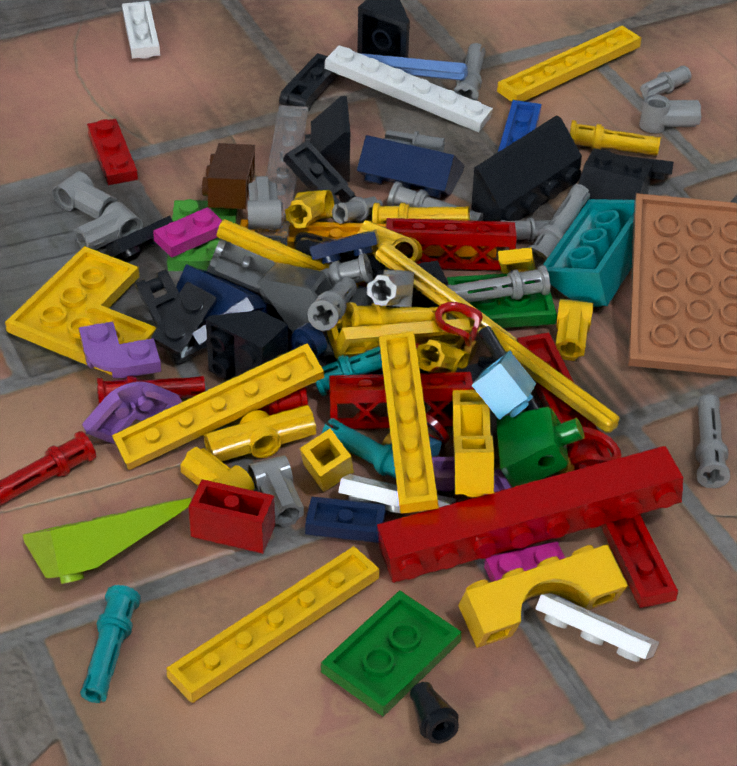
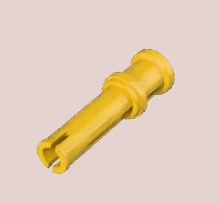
M572 120L570 135L575 144L592 147V150L593 148L601 149L602 147L654 156L658 155L661 137L604 129L602 124H597L596 126L577 124L576 120Z
M374 203L372 223L386 224V218L470 221L469 206L410 207L406 203H400L399 206H381L380 203Z
M347 302L346 311L342 316V325L344 328L435 321V312L438 307H386L375 305L374 303L371 306H357L354 302ZM446 313L442 315L443 320H446Z

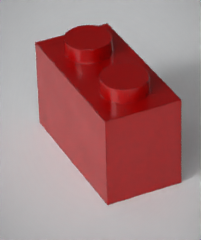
M202 479L189 504L191 537L263 554L275 528V496Z

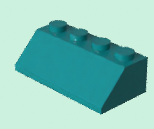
M589 199L543 264L547 268L552 286L571 300L591 302L594 307L608 306L632 269L635 200Z

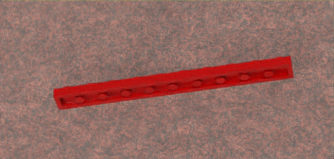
M549 332L517 338V342L574 383ZM535 381V389L543 406L552 408L561 423L577 418L582 427L598 430L596 425ZM587 438L580 440L575 455L577 457L584 454H596L611 458L607 447L603 443ZM594 461L585 462L579 465H575L574 470L596 465L599 463ZM638 514L633 518H624L602 524L601 528L639 608L676 601L678 589L641 515Z

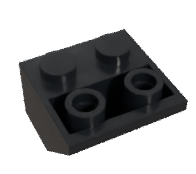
M260 310L212 315L206 319L208 368L217 377L230 380L288 353V324Z

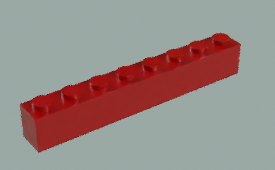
M665 445L497 491L494 494H486L442 506L439 509L428 510L377 524L379 548L392 583L405 579L410 580L423 574L441 569H450L466 562L486 559L495 554L516 548H525L534 543L552 538H561L567 534L584 529L597 528L602 524L624 518H633L638 514L660 508L671 507L682 502L684 477Z

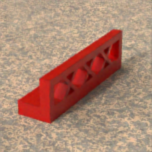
M386 218L387 229L416 239L420 243L422 251L430 245H439L445 251L439 258H429L422 252V257L416 264L438 260L441 269L501 271L499 260H493L488 253L495 247H509L508 250L516 249L517 234L515 222ZM408 242L402 243V244H406L408 247H410V248L413 250L412 245L409 244ZM462 246H471L477 254L471 259H461L455 252ZM414 250L407 256L409 259L412 258Z
M471 372L420 373L424 402L432 408L426 414L437 420L443 427L453 426V415H449L443 408L453 401V390H474ZM383 374L329 376L330 419L335 418L352 429L390 428L389 417H379L372 411L379 403H387ZM353 403L360 409L353 418H338L337 404Z

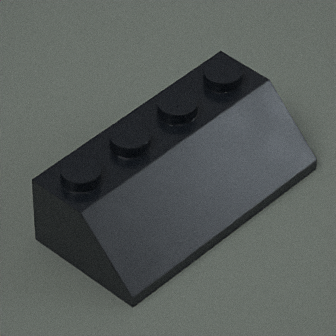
M556 115L474 167L471 210L483 213V221H519L579 181L581 177L582 155L561 117Z

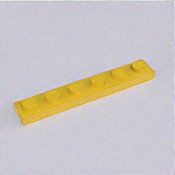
M621 25L499 81L497 92L511 102L512 100L526 101L639 48L642 37Z
M414 331L380 335L379 344L400 512L405 514L439 509Z
M307 343L115 433L112 437L128 470H131L203 436V434L209 433L324 378V370Z
M355 546L351 547L166 668L167 678L191 703H194L378 580L379 568Z

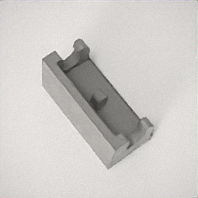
M220 239L207 271L260 293V287L257 282L276 262Z

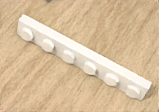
M339 45L325 59L324 69L478 133L491 118L493 108L479 101L469 99L452 90L430 83L428 80L420 79L401 69L381 63L350 48Z

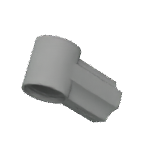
M650 94L644 99L639 126L642 130L655 134L663 132L665 127H696L701 121V105L698 100H669L667 97L659 94Z
M80 171L75 172L55 186L52 192L56 203L63 210L71 211L77 208L96 219L102 216L108 205L117 202V198L94 187L91 179Z
M266 176L256 177L255 181L249 184V200L247 201L248 229H280L282 227L280 199L278 200L276 183L271 182Z
M114 202L106 207L101 217L74 229V235L80 249L86 246L96 250L142 229L143 222L122 202Z
M384 270L383 274L377 275L372 282L368 283L367 295L373 299L375 305L412 307L414 272Z
M285 455L248 465V474L254 483V491L275 496V524H279L282 527L291 526L300 517L304 516V506L293 485L292 470Z

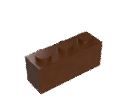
M218 143L215 154L210 155V165H207L206 177H203L202 195L208 196L209 208L246 209L249 199V184L253 182L255 176V145Z

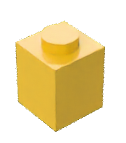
M331 428L299 448L303 465L323 492L338 484L342 477L354 473L351 455Z

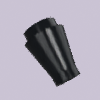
M429 682L416 684L410 691V698L413 701L421 735L436 744L450 740L459 729L458 713L434 690Z

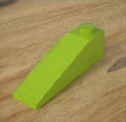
M191 497L22 535L24 543L45 578L60 577L61 584L84 579L83 571L99 567L187 509L191 502Z

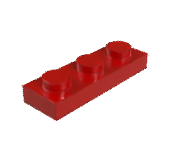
M103 119L94 123H88V135L108 186L138 180L136 166L117 119Z

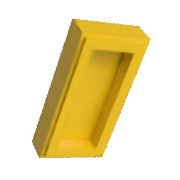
M531 247L498 251L502 273H508L511 270H518V272L535 270Z

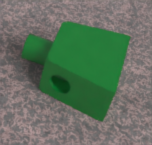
M549 407L521 412L513 418L508 415L500 420L496 419L500 469L512 487L541 480L566 468L569 464L567 445L584 439V431L577 418L561 423L552 408Z

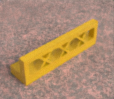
M446 312L445 323L460 328L467 333L471 332L472 329L468 318L455 319ZM341 318L332 329L327 330L336 359L342 355H348L349 357L359 355L380 346V335L414 331L417 344H425L429 340H439L460 348L464 343L463 337L440 329L435 321L343 328Z

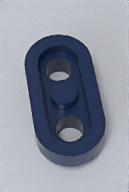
M310 322L304 323L294 330L288 341V352L308 343L320 363L327 350L326 338L322 331L313 327Z

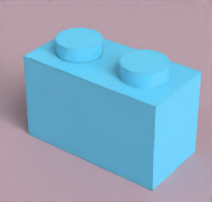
M510 350L483 370L472 384L473 388L499 420L507 413L513 418L529 405L528 402L533 398L531 392L536 385L535 381Z

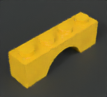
M453 390L455 494H464L468 497L494 494L493 436L490 435V408L476 390Z
M608 544L597 548L587 545L574 551L570 557L561 560L557 556L550 557L541 561L536 568L524 571L523 568H516L505 573L501 577L502 579L490 583L486 579L474 582L466 588L458 606L476 648L513 636L521 623L522 604L534 596L552 593L587 610H591L617 601L628 585Z

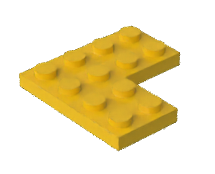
M86 246L74 255L5 321L8 333L85 365L87 363L80 339L79 327L113 322L119 344L151 339L157 327L109 308L140 277L139 267ZM93 367V368H95V369H97V370H100V371L105 372V373H107V374H109V375H112V372L104 371V370H101V369H99V368H97V367Z

